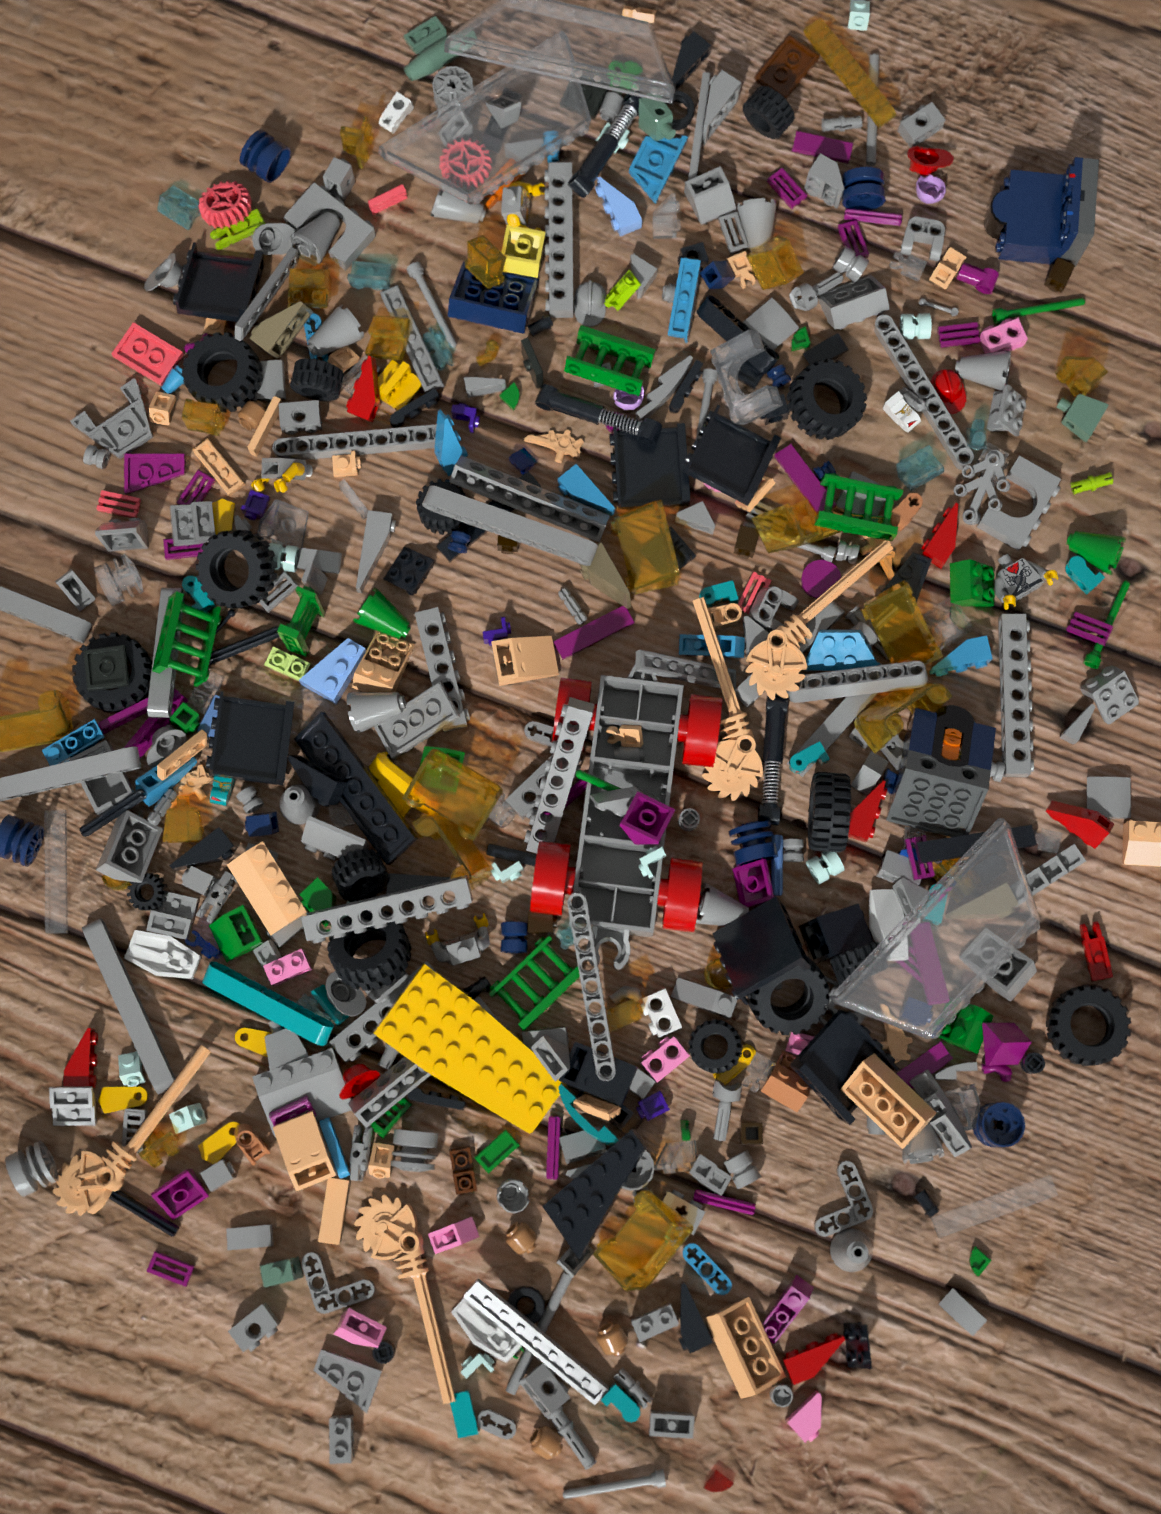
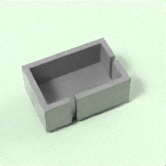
M105 740L70 758L69 761L114 751V749ZM125 772L81 782L95 813L98 815L134 792Z

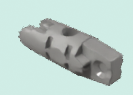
M225 871L221 879L216 880L207 898H205L197 911L196 916L203 917L210 905H212L213 908L206 921L210 924L213 923L233 889L232 884L235 879L233 874Z
M360 1125L354 1126L349 1169H351L350 1180L363 1181L369 1163L372 1127L365 1128L363 1142L361 1143L362 1127Z

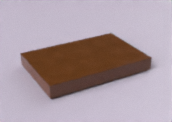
M788 35L755 75L754 80L764 87L772 88L787 99L817 63L820 56L791 35Z

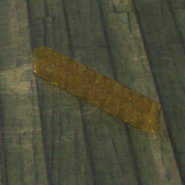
M822 18L816 19L803 28L808 41L877 127L881 128L897 116L893 106Z

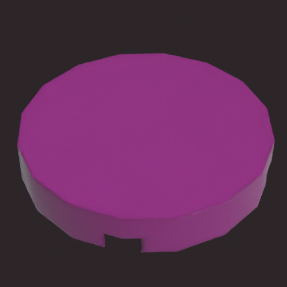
M816 560L808 564L803 570L801 585L808 596L817 599L841 579V574L833 563L826 560Z

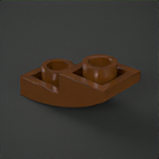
M470 1146L449 1149L456 1195L477 1191Z

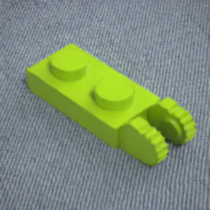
M255 209L249 212L248 217H244V222L239 221L237 225H231L230 228L228 226H225L224 229L218 228L212 231L210 236L212 239H218L227 234L228 237L217 241L215 244L217 250H220L251 236L259 225L266 223L259 210Z

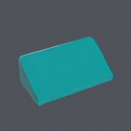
M325 985L312 990V996L336 1025L339 1026L349 1018V1015L341 1013L328 1000Z
M469 1389L454 1393L456 1401L451 1402L450 1405L458 1438L479 1434Z

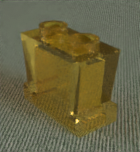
M484 235L467 241L468 259L465 260V267L488 289L503 283L504 275L502 272L506 256Z
M191 399L185 400L181 418L188 431H199L220 436L221 430L223 431L225 428V419L218 405L196 402Z
M631 999L606 1010L610 1034L641 1021V1015L644 1012L639 1001L635 1003L634 999Z

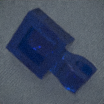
M193 930L192 933L196 936V940L190 942L186 939V944L191 947L199 946L202 948L201 953L208 959L214 957L218 960L222 952L203 939L200 933Z

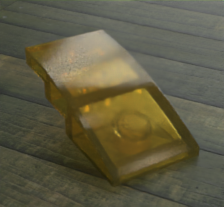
M807 499L791 506L789 503L752 518L768 554L803 546L841 532L815 526L814 521L817 513Z

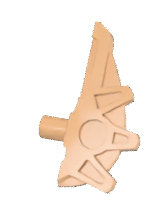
M550 430L549 434L528 435L524 439L525 442L556 451L557 454L554 461L557 463H562L564 455L580 458V448L584 444L581 438L576 441L571 437L570 430H565L564 434H555L554 430Z
M863 536L867 540V545L859 549L860 553L865 555L872 552L885 540ZM891 551L879 561L889 581L894 577L892 558L895 557V551Z
M198 765L197 771L188 772L173 787L177 798L174 802H171L172 805L168 811L192 794H196L200 801L207 797L202 788L214 778L205 771L203 765Z
M882 1003L879 1004L886 1032L885 1041L880 1042L883 1045L882 1050L887 1049L890 1055L896 1060L894 1063H898L900 1060L909 1061L911 1055L906 1052L908 1044L913 1042L912 1038L905 1036L902 1030L904 1027L903 1023H897L889 1013L888 1007Z

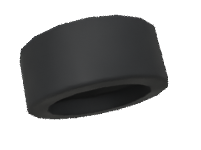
M680 90L665 93L661 99L666 105L671 102H679L687 107L686 116L681 119H673L672 128L675 131L685 129L691 124L694 117V102L692 98Z

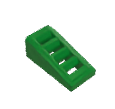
M404 1097L398 1101L403 1106L402 1110L396 1105L391 1107L397 1113L396 1116L389 1110L384 1113L392 1120L390 1123L382 1115L377 1119L386 1127L385 1129H382L376 1123L377 1120L368 1126L372 1127L373 1131L382 1139L385 1138L412 1106Z

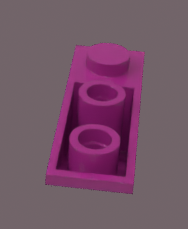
M798 1275L786 1287L762 1323L769 1341L773 1344L777 1342L808 1302L814 1289L813 1286Z

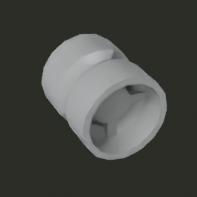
M845 246L836 258L832 268L840 273L846 272V276L856 282L867 267L869 260L862 255L855 256V251Z
M748 1150L724 1162L728 1172L734 1174L732 1180L737 1189L762 1177L758 1168L752 1166L753 1159Z

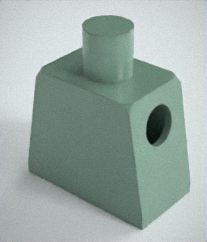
M655 91L640 98L638 127L654 141H659L663 138L667 140L672 139L676 134V131L672 128L673 114L658 93Z
M1078 394L1073 403L1062 397L1056 408L1066 413L1061 423L1084 442H1087L1109 405Z
M299 1256L259 1265L263 1287L303 1278Z

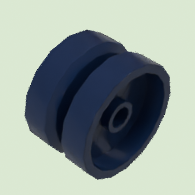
M858 167L843 173L841 177L844 186L842 204L845 208L872 210L885 203V189L883 188L885 180L882 170L874 167Z

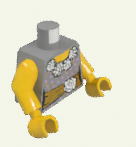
M517 181L510 184L509 187L503 188L501 213L507 225L529 229L530 192L534 197L544 195L545 193L539 190V188L545 187L543 183L531 185L530 183Z
M262 458L261 478L254 480L251 486L255 492H260L265 489L264 481L268 482L270 479H277L274 481L276 492L281 491L283 493L288 490L286 482L305 480L306 477H311L313 469L311 465H306V461L301 459Z

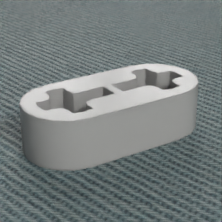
M535 721L529 722L525 726L524 732L527 739L551 747L552 742H550V738L544 735H552L554 727ZM535 726L542 735L535 733L534 736H531L528 729H533Z
M484 1409L479 1413L477 1423L481 1429L502 1439H510L515 1435L516 1424L512 1419L490 1409ZM490 1414V1419L495 1421L496 1424L488 1423L486 1426L483 1424L484 1420L481 1417ZM499 1423L505 1426L509 1423L513 1431L507 1432L505 1435L503 1434V1429L497 1425Z

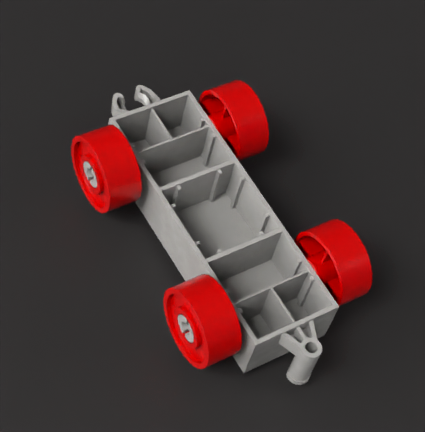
M636 659L635 665L627 678L601 675L598 702L594 704L593 714L588 730L594 731L588 773L622 789L635 786L651 791L660 800L659 802L669 806L677 741L684 742L682 764L714 767L721 720L722 698L691 694L688 714L682 715L680 711L684 685L657 682L656 675L636 671ZM569 678L560 679L552 742L557 741L559 735H555L558 722L562 723L564 717L560 716L563 704L568 705L570 697L590 703L592 681ZM576 721L569 722L572 725L578 724ZM621 725H640L644 743L641 748L644 749L645 760L633 762L615 759L614 749H619L621 741H617L614 744L607 742L610 736H614L611 733H606L608 727L614 726L619 729ZM569 739L564 740V742L566 743H573V741ZM587 782L576 867H569L571 845L539 841L530 912L562 916L565 894L570 895L575 891L582 892L587 898L598 965L600 963L599 946L604 942L610 941L618 948V954L614 959V968L621 970L627 964L630 956L629 935L652 938L657 906L664 907L662 929L694 933L703 862L671 858L668 878L663 879L660 878L662 859L649 865L654 877L650 879L648 875L643 876L638 866L642 864L640 858L646 856V851L655 846L658 849L661 847L664 849L666 829L658 844L635 845L620 826L625 815L621 817L608 809L606 811L599 810L589 798L591 794L607 791ZM579 896L573 897L572 905L575 907L582 906L583 899ZM578 917L575 920V925L578 928H584L587 925V921L583 917ZM588 941L586 949L590 947V941ZM588 959L590 965L594 967L593 961Z

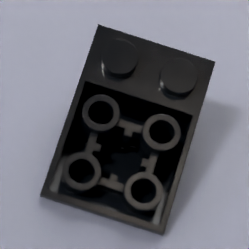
M575 1042L569 1055L570 1069L559 1081L570 1088L622 1107L638 1067L614 1057L615 1075L611 1080L603 1081L597 1076L592 1048ZM603 1065L600 1071L602 1074L608 1075L612 1072V1068L609 1065Z

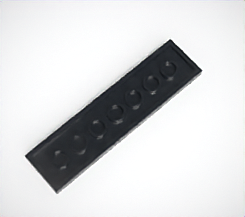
M320 712L294 740L312 763L347 782L340 799L341 804L386 865H391L418 839V836L327 714Z

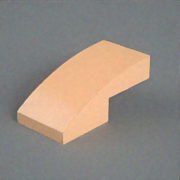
M950 247L929 280L946 290L967 257Z

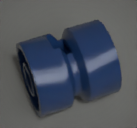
M502 922L501 935L504 936V939L501 940L500 952L527 953L528 941L525 939V936L528 935V923Z

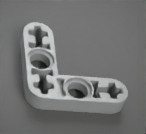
M843 1161L839 1163L836 1170L850 1205L822 1216L815 1221L814 1230L820 1236L832 1235L864 1222L873 1215L872 1205L857 1168L852 1162ZM844 1165L852 1168L849 1174L852 1179L856 1177L857 1181L845 1184L844 1181L849 1179L846 1174L841 1173ZM854 1184L858 1185L861 1190L857 1197H852L849 1193L850 1186ZM863 1197L865 1201H861L862 1206L868 1207L865 1217L857 1212L860 1210L859 1204H853V1201L860 1200ZM840 1213L848 1214L849 1222L846 1225H841L838 1222V1215ZM833 1216L834 1223L838 1227L837 1229H834V1225L827 1227L826 1233L818 1229L821 1226V1221L830 1223L832 1222L830 1217Z
M309 1252L302 1258L303 1271L314 1306L319 1313H329L372 1297L375 1293V1285L368 1279L360 1280L331 1291L320 1255L315 1252ZM309 1256L317 1259V1263L314 1266L316 1270L320 1268L321 1273L309 1276V1272H313L312 1266H307L306 1264ZM317 1276L324 1280V1286L321 1289H316L312 1285L313 1279ZM363 1283L371 1287V1290L368 1291L369 1295H365L364 1292L357 1294L359 1299L355 1300V1293L351 1287L355 1286V1291L361 1289ZM342 1290L350 1292L351 1299L349 1302L344 1303L340 1301L339 1294ZM335 1293V1300L339 1306L335 1307V1302L327 1305L328 1309L326 1310L324 1307L319 1306L323 1297L325 1300H330L333 1298L331 1294Z

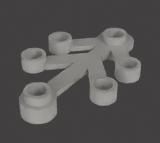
M998 450L988 452L984 461L974 466H964L962 469V475L966 478H972L975 473L986 469L984 476L965 485L958 484L954 487V494L959 497H964L968 492L978 488L970 508L963 513V521L966 524L976 525L980 521L981 516L978 509L986 491L990 499L988 503L989 508L994 511H999L1002 508V501L998 499L991 480L994 472L998 479L997 489L999 491L1007 492L1011 485L1006 480L1002 469L1005 457ZM996 456V462L992 463V458ZM971 469V473L967 475L966 471ZM1005 482L1006 487L1001 489V484ZM962 487L963 492L959 494L958 490ZM995 501L998 502V506L996 508L993 507V503ZM972 513V518L968 520V514Z

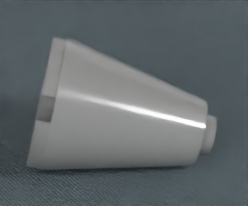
M443 178L430 216L477 224L479 220L483 221L486 210L483 209L484 205L449 180Z
M765 198L745 200L743 205L738 203L737 209L750 251L754 252V255L766 254V251L770 250L776 200L771 199V202H766Z
M332 212L323 213L290 236L288 242L290 248L297 249L300 254L298 257L311 266L319 265L340 226L338 216Z
M343 305L338 306L308 340L309 345L307 347L314 356H323L364 338L363 331L360 333L358 330L360 327L359 322L349 309H342Z
M1001 351L961 357V360L956 362L955 373H959L961 378L1003 391L1004 385L1008 384L1011 352Z
M352 692L347 695V705L351 704V711H348L349 719L353 729L358 731L357 733L370 729L403 713L404 708H406L405 698L398 692Z
M295 784L283 792L280 797L279 808L287 821L302 825L306 823L308 816L316 818L320 811V804L317 802L318 799L311 796L304 784Z
M703 883L701 885L704 889L700 892L696 924L726 926L749 912L748 907L710 884Z
M929 1123L902 1149V1159L905 1164L907 1160H910V1164L933 1161V1156L939 1155V1158L945 1155L940 1140Z
M842 1230L831 1241V1258L836 1266L844 1271H860L871 1261L873 1254L872 1243L868 1236L860 1230Z

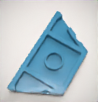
M650 136L645 137L629 168V174L654 203H657L688 141L687 136L670 140L663 138L659 141H654Z
M819 630L806 658V670L839 671L881 664L876 661L872 654L873 651L870 645L866 643L861 630Z

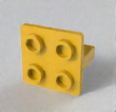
M391 360L378 377L380 399L397 411L407 405L422 386L418 377L411 373L410 365L404 361L400 365Z

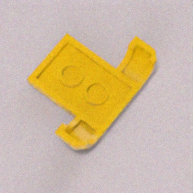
M388 752L378 753L369 765V769L379 779L378 784L401 815L405 818L412 806L427 815H435L443 804V796L430 792L400 769L387 757Z

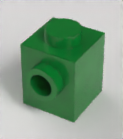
M184 702L170 717V723L183 731L185 735L190 731L193 733L200 725L198 722L199 714Z

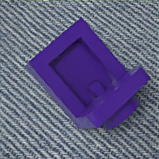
M466 404L452 406V419L469 421V431L474 433L475 427L478 428L480 416H477L476 408H470Z
M250 490L245 505L241 506V511L245 514L244 517L250 520H256V518L262 520L270 497Z
M501 617L502 629L483 631L484 644L492 646V641L508 639V634H511L510 622H505V617Z
M661 1091L639 1101V1107L636 1108L641 1119L646 1118L647 1121L670 1110Z

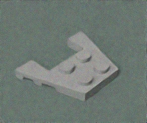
M135 378L120 387L130 405L96 427L85 411L70 420L75 428L106 450H109L110 453L119 459L123 458L124 454H129L153 438L140 389Z

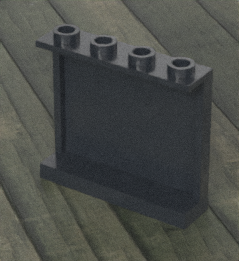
M193 242L191 250L187 252V264L183 265V277L178 281V293H175L173 298V304L177 307V314L238 322L256 297L265 266L263 252L255 251L253 259L197 251V244Z
M717 405L715 411L710 410L705 419L708 424H703L698 433L701 436L700 440L696 438L691 447L694 450L693 454L689 452L684 461V464L687 465L684 473L748 506L760 485L781 437L774 434L771 441L719 415L717 412L720 405Z
M677 423L676 428H661L655 445L645 444L637 439V435L626 432V430L616 431V427H613V434H609L610 446H614V453H611V465H615V472H612V484H616V491H613V503H617L618 510L689 506V475L684 473L687 466L684 464L687 457L685 423Z
M220 691L219 698H215L213 709L217 710V716L212 717L211 729L215 730L214 737L210 736L208 749H212L211 756H207L206 768L209 769V775L283 786L286 775L294 702L286 701L285 705L227 697L223 696L224 692Z
M777 896L712 933L715 939L713 945L717 952L721 954L719 960L727 970L725 976L729 983L733 985L731 991L737 1000L740 999L745 1005L749 1004L746 998L748 994L799 965L803 971L811 968L787 909Z
M839 1009L792 1061L790 1066L840 1121L851 1125L855 1120L851 1113L858 1106L841 1088L865 1059L875 1054L890 1069L898 1072L899 1068L894 1063L896 1060L882 1050L883 1045L876 1039H872L870 1037L871 1032L864 1025H860L857 1022L858 1017L853 1012Z

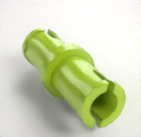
M1111 472L1094 477L1090 475L1087 479L1071 482V488L1079 486V488L1072 490L1073 495L1088 490L1096 491V488L1112 485L1113 479L1104 480L1112 477Z

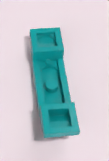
M562 1084L558 1086L562 1102L568 1113L587 1134L608 1146H613L619 1141L605 1126L598 1132L573 1107L576 1098Z

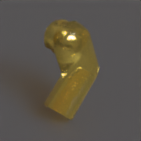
M488 340L485 353L475 357L478 366L496 359L499 345L495 340Z

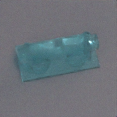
M430 327V332L423 334V341L429 353L435 350L430 355L435 367L440 371L445 368V364L454 366L451 360L452 354L445 347L443 334Z
M975 419L972 427L966 428L967 446L974 450H987L986 431H983L985 424L982 419Z

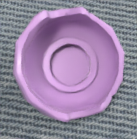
M932 174L925 178L922 176L918 178L916 194L922 202L933 204L943 199L946 187L940 178Z
M643 386L640 396L615 389L613 395L615 404L624 410H634L643 401Z

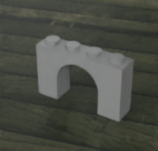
M313 183L284 215L285 223L290 225L296 232L325 212L335 213L346 224V229L342 237L329 250V255L332 261L346 271L376 237L374 226L370 221L362 220L354 209H348L344 206L345 204L340 198L331 196L323 185L318 186L316 183Z
M1018 456L1006 478L1029 492L1033 500L1032 513L1025 517L1016 518L1000 510H991L988 507L977 528L1017 551L1022 546L1026 547L1032 538L1029 535L1031 530L1036 531L1042 521L1039 519L1041 513L1046 514L1051 505L1048 502L1051 496L1055 498L1061 488L1058 486L1061 481L1060 478L1021 456Z

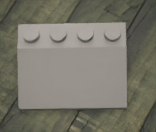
M333 1048L252 1077L274 1137H276L273 1130L274 1125L269 1118V1113L305 1096H308L313 1109L316 1111L317 1116L315 1118L317 1122L351 1111L348 1103L352 1099L342 1100L339 1097L345 1082L336 1051ZM306 1110V1111H304V1112L298 1114L296 1117H298V1116H300V1115H303V1114L309 1112V1110Z

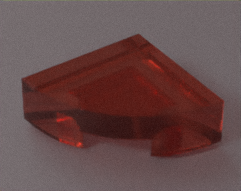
M716 1469L704 1485V1488L711 1492H721L728 1490L734 1482Z

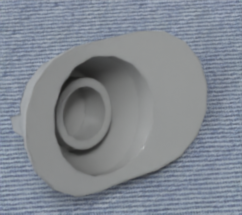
M284 223L259 225L254 233L251 234L253 247L256 251H262L264 255L286 254L290 250L289 238L295 231L290 225Z
M175 253L170 254L150 274L144 286L146 291L153 290L158 285L173 287L178 284L180 278L182 279L183 267L176 261Z
M592 280L579 285L574 299L575 317L579 323L588 327L601 323L606 311L604 304L606 298L605 290L600 284Z
M169 724L155 731L152 736V747L147 755L149 767L153 769L182 746L187 739L185 733L174 729Z
M336 971L328 976L326 980L328 1000L345 1015L355 1016L362 1013L366 1007V999L361 989L356 990L351 988L350 985L343 983Z

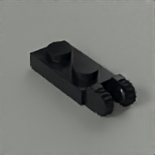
M696 360L669 404V412L676 414L684 404L683 397L688 398L693 390V387H691L694 380L698 381L703 373L700 370L703 365L702 362Z
M436 389L427 392L390 415L391 426L394 428L403 426L405 419L409 417L413 419L420 415V411L424 408L430 409L437 405L439 394Z
M414 1088L407 1094L409 1100L463 1111L466 1107V1102H463L462 1097L450 1095L449 1099L441 1097L442 1093L429 1091V1095H426L422 1089Z

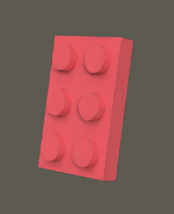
M133 322L111 355L162 386L171 368H175L184 354L179 349Z

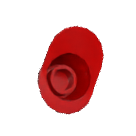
M915 146L907 151L908 158L911 160L910 171L920 175H930L938 168L949 166L954 161L953 155L942 149Z
M943 369L936 372L930 381L949 414L960 412L966 403V393L962 379L953 370Z
M357 1064L346 1069L343 1073L345 1085L340 1091V1099L345 1100L360 1094L380 1077L379 1072L371 1070L364 1064Z

